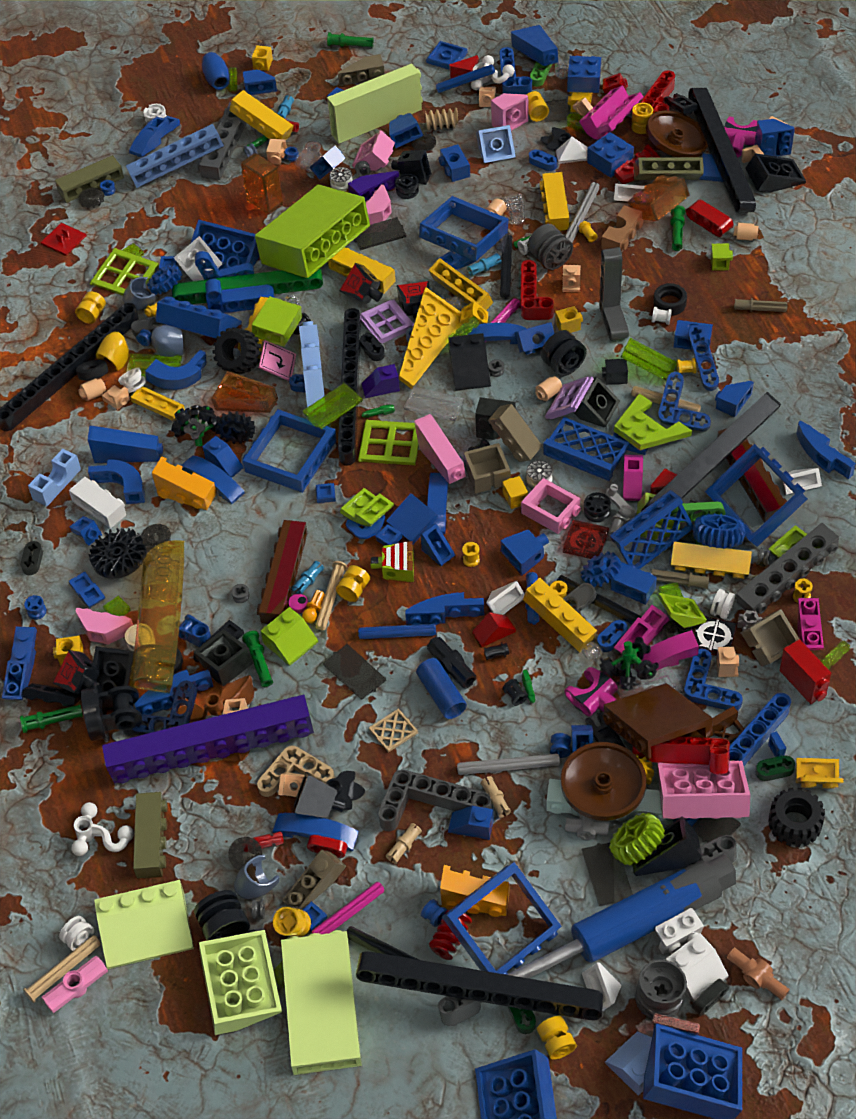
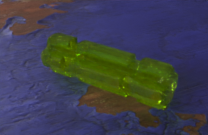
M230 67L228 69L229 90L232 92L237 90V68Z
M472 317L468 320L469 323L463 324L455 331V334L452 333L449 337L468 335L473 331L472 328L475 329L480 323L475 317Z
M844 640L841 641L825 656L826 658L821 660L828 670L843 656L842 654H846L849 651V643Z

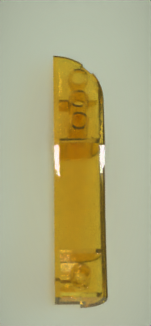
M172 540L160 543L153 547L144 559L138 598V616L130 678L131 687L170 693L176 663L184 573V541Z

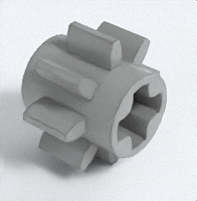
M746 610L744 615L739 614L737 627L742 628L743 631L761 620L762 617H758L757 611Z

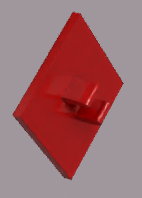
M61 222L40 243L67 256L87 234Z

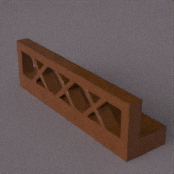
M734 706L712 718L713 736L722 737V739L727 738L726 740L730 744L745 729L737 720L738 711ZM732 725L739 731L736 734L725 733L726 728ZM697 731L679 736L705 738Z

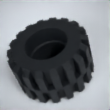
M232 327L227 328L226 331H221V336L215 338L217 342L213 343V346H215V350H212L213 354H215L213 358L214 361H218L217 365L222 367V370L244 374L245 372H250L251 368H255L256 362L259 363L260 359L258 357L261 355V351H259L261 344L257 343L259 339L254 337L255 334ZM239 342L241 346V352L239 357L235 360L233 356L234 346Z
M788 788V792L783 790L780 792V795H776L774 801H772L768 819L769 828L772 830L773 836H778V841L781 843L785 841L788 846L795 844V847H800L801 844L804 846L809 845L810 841L813 843L817 836L819 837L825 819V809H823L822 801H818L819 797L816 794L812 796L809 790H806V792L802 791V788H797V790ZM797 812L804 815L807 821L794 822L786 814Z

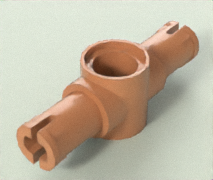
M735 947L728 954L727 959L743 970V978L750 986L755 989L766 988L781 1001L788 994L790 989L774 978L773 969L766 961L760 958L756 960L753 958L749 959Z

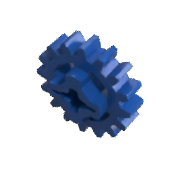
M168 265V267H162L157 273L152 275V279L148 280V289L155 295L158 293L160 295L162 292L166 293L173 288V285L178 284L177 281L181 280L183 274L178 266Z
M607 551L605 555L601 552L598 557L593 556L592 559L588 560V565L583 566L584 570L580 572L582 574L581 578L585 583L591 584L594 588L597 584L601 587L604 582L608 584L611 579L615 578L614 575L620 572L618 569L622 567L621 561L614 552L610 553Z

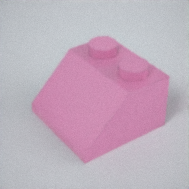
M503 93L492 99V126L495 128L510 125L512 131L528 122V96L524 94Z
M380 130L360 145L352 166L355 168L358 162L366 161L372 171H377L381 167L384 168L389 162L388 158L393 152L395 142Z

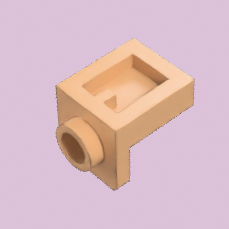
M480 87L479 107H491V100L495 98L496 87Z
M586 98L573 105V108L581 118L593 108Z
M758 145L742 150V163L749 162L755 153L763 154Z
M115 385L102 395L103 401L117 410L130 400L128 389L126 387L120 389Z

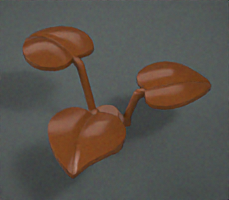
M248 675L233 681L222 690L221 697L217 693L207 695L205 698L206 705L203 706L204 712L200 706L194 704L190 723L206 719L208 711L214 716L222 715L225 700L245 698L247 705H249L253 701L255 693L252 677ZM185 705L178 709V714L185 713L187 706ZM250 750L245 753H233L222 759L230 762H240L249 755Z

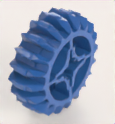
M715 513L712 515H701L696 518L692 530L694 539L697 542L709 547L731 549L741 545L746 533L744 523L741 520L729 517V515Z

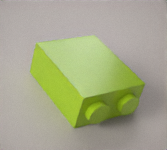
M269 296L252 323L254 337L285 347L302 319L301 306Z

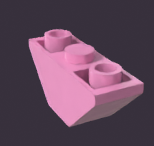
M384 185L375 190L373 196L366 201L370 226L384 223L392 213L391 200Z
M76 608L75 610L82 628L92 642L109 645L125 637L126 630L133 626L132 619L126 616L96 612L88 608Z

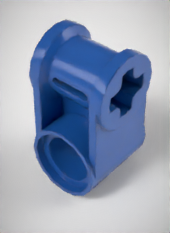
M187 614L184 617L185 620L179 626H176L174 631L181 639L199 648L211 637L209 627L192 615Z

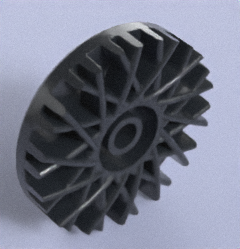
M123 527L120 530L116 528V533H113L110 529L109 533H104L105 538L102 539L99 535V540L95 539L96 546L91 544V554L88 555L91 565L97 574L105 578L117 579L132 574L142 565L146 558L147 549L142 536L139 533L136 534L134 529L130 530L128 528L126 532Z

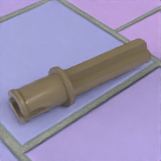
M753 298L751 300L735 299L734 310L786 312L787 302L753 300Z
M652 569L651 574L656 576L657 581L686 585L688 588L693 586L708 589V576L692 575L691 572L690 574L657 569Z

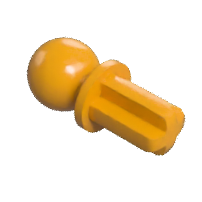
M316 590L311 601L306 604L308 608L303 611L302 618L308 624H312L317 620V612H320V606L325 596L323 591Z

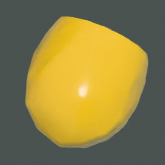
M112 332L101 342L96 357L98 360H103L106 357L115 365L117 371L122 369L127 362L129 349L124 336L119 332Z

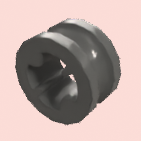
M360 161L355 165L357 176L370 174L371 170L368 162Z
M494 359L489 362L488 368L491 376L499 377L503 375L504 363L501 360Z
M763 548L760 549L757 565L763 564L765 567L767 566L771 550L764 551Z
M237 584L231 590L233 600L236 603H244L250 597L249 589L245 584Z
M261 899L259 902L252 900L253 919L257 917L265 918L264 899Z

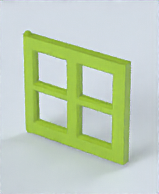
M114 248L90 281V285L123 296L125 289L120 287L125 278L135 279L140 277L129 273L136 263L149 267L142 276L148 277L145 284L148 283V280L157 270L159 263ZM116 256L129 260L123 270L110 266ZM107 270L119 274L113 284L100 280Z
M365 420L358 461L416 465L419 444L415 423ZM371 428L389 429L387 440L370 439ZM396 429L414 430L412 441L395 440ZM368 444L386 445L384 456L368 455ZM393 445L411 446L409 457L392 456Z

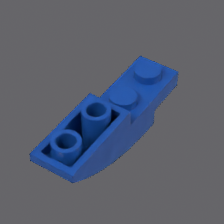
M156 116L137 135L129 149V153L137 157L145 156L162 144L161 138L178 127L180 120L170 116L164 118Z
M800 420L796 435L808 456L827 473L835 470L850 479L854 474L856 463L839 453L835 448L830 447V439L826 435L821 434Z
M464 592L432 597L405 610L406 625H437L445 623V617L484 616V598L464 599Z
M16 627L11 660L7 662L2 699L23 700L22 690L29 685L36 655L34 646L37 629L35 627Z
M209 669L190 676L188 670H184L162 680L138 699L135 703L136 710L140 711L141 714L151 715L155 712L172 708L177 687L182 681H191L196 686L197 692L213 687ZM188 687V689L184 690L183 692L186 694V692L190 691L191 689Z

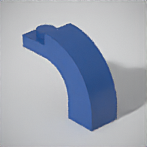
M200 349L187 364L180 367L167 366L155 359L145 370L146 380L159 388L168 390L187 388L201 379V370L207 364L206 352Z
M110 459L107 460V465L88 466V474L91 481L94 480L96 483L113 482L124 487L123 493L126 504L145 503V490L141 476L132 465L120 460Z

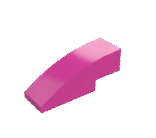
M651 605L641 618L638 617L615 645L614 649L622 654L623 650H625L624 643L627 641L634 643L636 637H642L644 643L648 645L670 621L668 615Z
M693 631L678 634L651 646V652L646 653L641 661L649 660L653 664L657 662L659 667L656 670L679 665V660L698 655L699 646Z

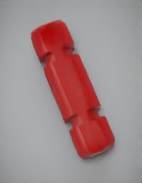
M282 832L273 833L272 836L267 834L253 837V840H250V838L242 840L244 852L253 851L252 848L257 850L271 847L272 844L280 845L284 843Z

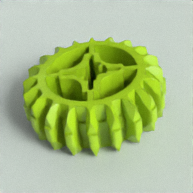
M641 813L640 815H635L632 819L629 818L626 823H623L617 829L618 831L613 834V838L610 840L609 848L615 859L619 860L620 863L632 865L635 862L637 864L640 860H645L648 855H651L653 850H657V845L661 844V839L664 838L665 830L657 817L650 813Z

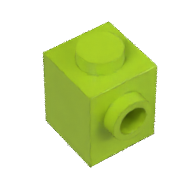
M729 243L711 245L712 270H729L730 261L733 260V251L729 250Z

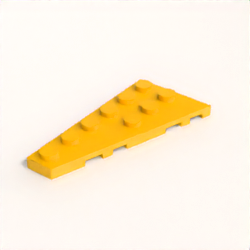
M427 287L423 291L398 375L399 380L411 389L449 343L448 337H453L463 325L460 322L461 312Z

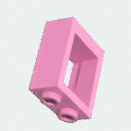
M545 478L521 502V514L557 534L566 529L574 516H578L581 511L579 497ZM547 495L567 505L558 517L538 507Z

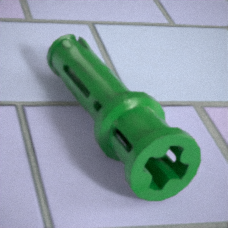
M328 32L327 46L339 45L344 47L349 45L371 48L374 46L373 37L345 36L344 33L339 35L331 34V32Z
M676 205L670 210L672 215L670 224L673 227L672 249L680 251L683 248V226L685 225L684 215L686 211L683 206Z
M257 631L246 632L242 636V640L249 648L262 687H269L273 684V680L263 655L264 647L260 644V635Z
M79 704L47 713L39 711L35 715L26 717L22 715L20 716L23 733H27L28 730L36 728L44 729L48 724L83 717V713Z

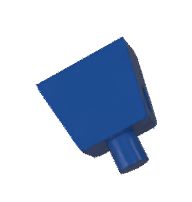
M411 113L399 115L396 119L389 122V135L395 142V148L424 136L418 122Z
M525 530L502 539L501 552L515 569L523 575L544 558L543 546L548 544L549 540L544 533L535 537L530 530Z

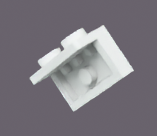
M689 908L655 927V932L661 939L658 948L663 955L668 952L673 954L682 947L681 945L689 942L702 932L704 925L693 908Z

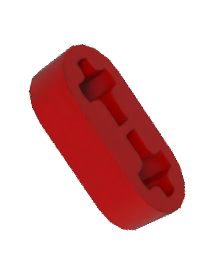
M311 835L306 847L311 852L317 854L324 850L332 852L337 858H344L348 845L338 839Z

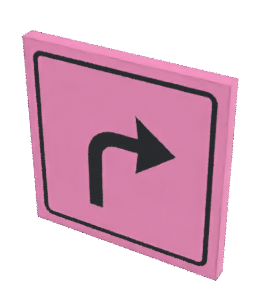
M265 340L258 368L289 381L293 373L296 354Z

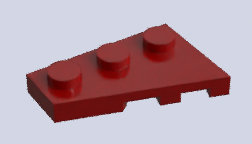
M649 144L644 147L642 152H637L632 160H627L615 170V177L622 184L634 181L633 164L638 158H660Z

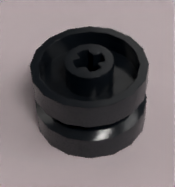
M561 330L553 334L545 342L541 350L542 360L559 376H567L577 370L587 354L586 347L567 330Z

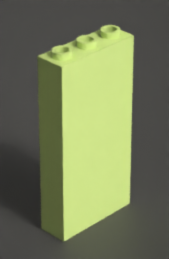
M409 64L327 97L331 135L338 144L384 126L399 115L413 114L422 110L423 99L421 96L420 70L416 69L413 64Z
M335 930L329 934L313 933L306 937L291 936L281 940L293 1074L298 1075L362 1066L347 931Z

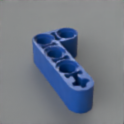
M504 47L500 50L501 76L503 75L502 70L505 65H512L515 70L512 48ZM515 71L513 76L501 83L502 94L526 95L532 92V79L526 76L516 77Z
M209 279L205 283L208 309L220 310L222 313L254 310V306L258 303L260 297H274V289L270 285L222 290L221 283L217 279Z

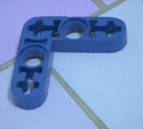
M200 251L194 256L195 265L204 280L229 277L227 275L254 274V266L250 263L218 270L208 252Z
M672 372L667 378L658 412L660 421L664 424L674 425L678 421L681 422L679 420L681 415L686 414L690 417V420L682 424L691 430L707 431L711 426V420L707 414L678 408L684 378L681 373ZM675 377H677L680 382H677L675 389H672V380H674ZM668 394H675L676 400L668 402L666 397ZM667 406H669V413L671 416H668L667 419H665L663 414L666 413ZM693 416H695L696 421L705 419L707 424L700 426L699 422L694 421V425H692Z
M699 649L698 655L693 656L684 687V697L691 702L723 710L734 706L738 711L742 707L743 697L739 692L705 684L712 655L706 649ZM701 657H705L703 666L699 665ZM700 672L703 674V677L699 679L694 678L692 674ZM693 684L697 685L696 692L691 694ZM710 693H715L719 696V698L716 700H711L708 698L707 695ZM732 699L736 700L734 704L730 703Z

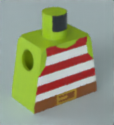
M413 541L383 546L382 557H371V569L382 568L383 578L387 580L414 582Z

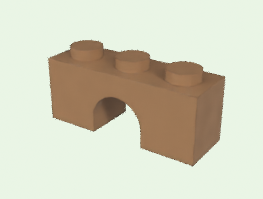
M624 205L617 215L616 228L609 226L603 234L601 249L620 247L621 252L626 250L629 241L634 239L636 231L643 225L642 211Z

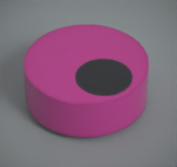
M295 594L288 601L289 607L298 614L303 613L308 608L306 605L308 602L307 597L303 594Z

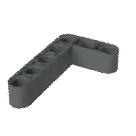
M620 247L601 250L599 306L610 341L629 337L628 326L620 306L623 261Z
M401 769L394 773L378 815L381 828L385 831H393L399 825L409 798L448 810L458 811L470 806H478L479 804H485L483 808L491 809V797L489 794L479 790ZM464 798V799H466V800H464V801H459L458 799Z

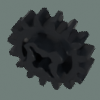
M228 411V415L223 413L222 417L217 418L216 434H220V439L226 438L225 442L232 441L233 444L235 442L242 444V440L248 442L249 438H253L255 422L251 421L250 416L245 417V413L239 415L238 411L235 414Z

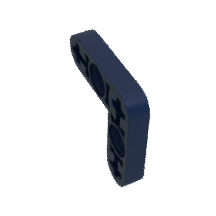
M182 681L177 687L170 717L142 714V721L145 724H149L148 727L140 725L132 729L136 733L144 735L156 732L154 726L158 722H163L161 730L168 729L169 726L176 727L190 723L197 696L196 686L191 681ZM189 687L191 690L187 691L185 694L183 691L187 690ZM186 705V712L178 714V708Z

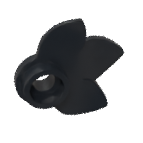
M552 127V135L541 137V141L547 145V149L557 150L571 138V135L563 129Z
M343 771L336 778L327 781V783L338 788L336 798L346 801L343 810H351L352 800H357L365 794V789L354 782L356 776L354 771Z

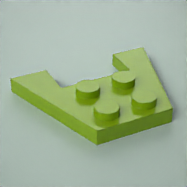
M640 393L614 425V432L639 450L692 436V430L679 421L666 429L643 413L652 407V402Z

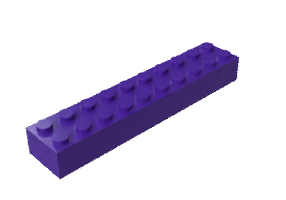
M303 694L104 744L102 748L105 765L113 782L126 783L130 779L146 778L154 773H166L173 768H185L193 763H205L210 759L217 757L225 758L237 752L245 753L252 748H264L272 743H284L296 737L304 738L314 733L305 695Z

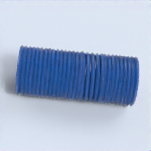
M430 658L422 662L418 666L416 674L446 719H453L461 715L466 709L467 704L438 659Z

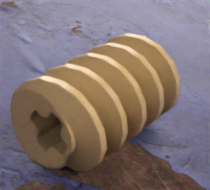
M451 108L448 109V113H446L445 109H442L441 114L438 109H436L435 114L430 110L427 115L425 111L428 131H430L431 126H433L434 130H437L439 125L440 129L443 130L444 125L449 129L450 124H452L455 129L456 124H458L457 108H455L454 113Z

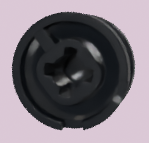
M402 174L396 178V194L400 198L411 199L417 196L419 187L418 178L415 175Z
M600 492L589 494L584 500L585 517L592 522H603L605 518L610 516V498Z

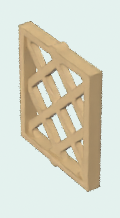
M399 709L369 727L371 733L388 753L418 734V730ZM398 715H400L404 719V721H397ZM386 723H393V728H385ZM396 724H403V729H395ZM406 725H409L412 731L405 730ZM375 730L382 731L381 736H378ZM384 732H392L391 737H384ZM394 733H402L401 738H394ZM383 740H390L389 746H386Z

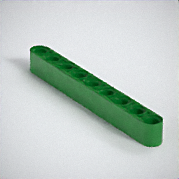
M320 268L309 278L283 270L215 278L220 281L222 290L270 285L274 289V294L319 289L323 285L322 270ZM207 280L183 282L173 285L172 297L177 301H188L192 305L207 303L205 290Z

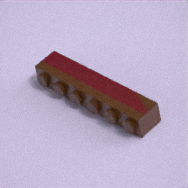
M728 428L718 431L717 438ZM747 439L726 458L730 466L753 446ZM761 458L738 479L764 523L787 502L780 494L778 485H775L772 481L770 472L764 468Z
M284 520L282 527L278 529L279 539L274 544L275 554L270 559L271 569L270 572L266 573V587L262 588L261 592L262 602L257 606V615L260 616L261 623L269 624L289 608L288 601L292 596V586L295 585L308 535L306 522Z

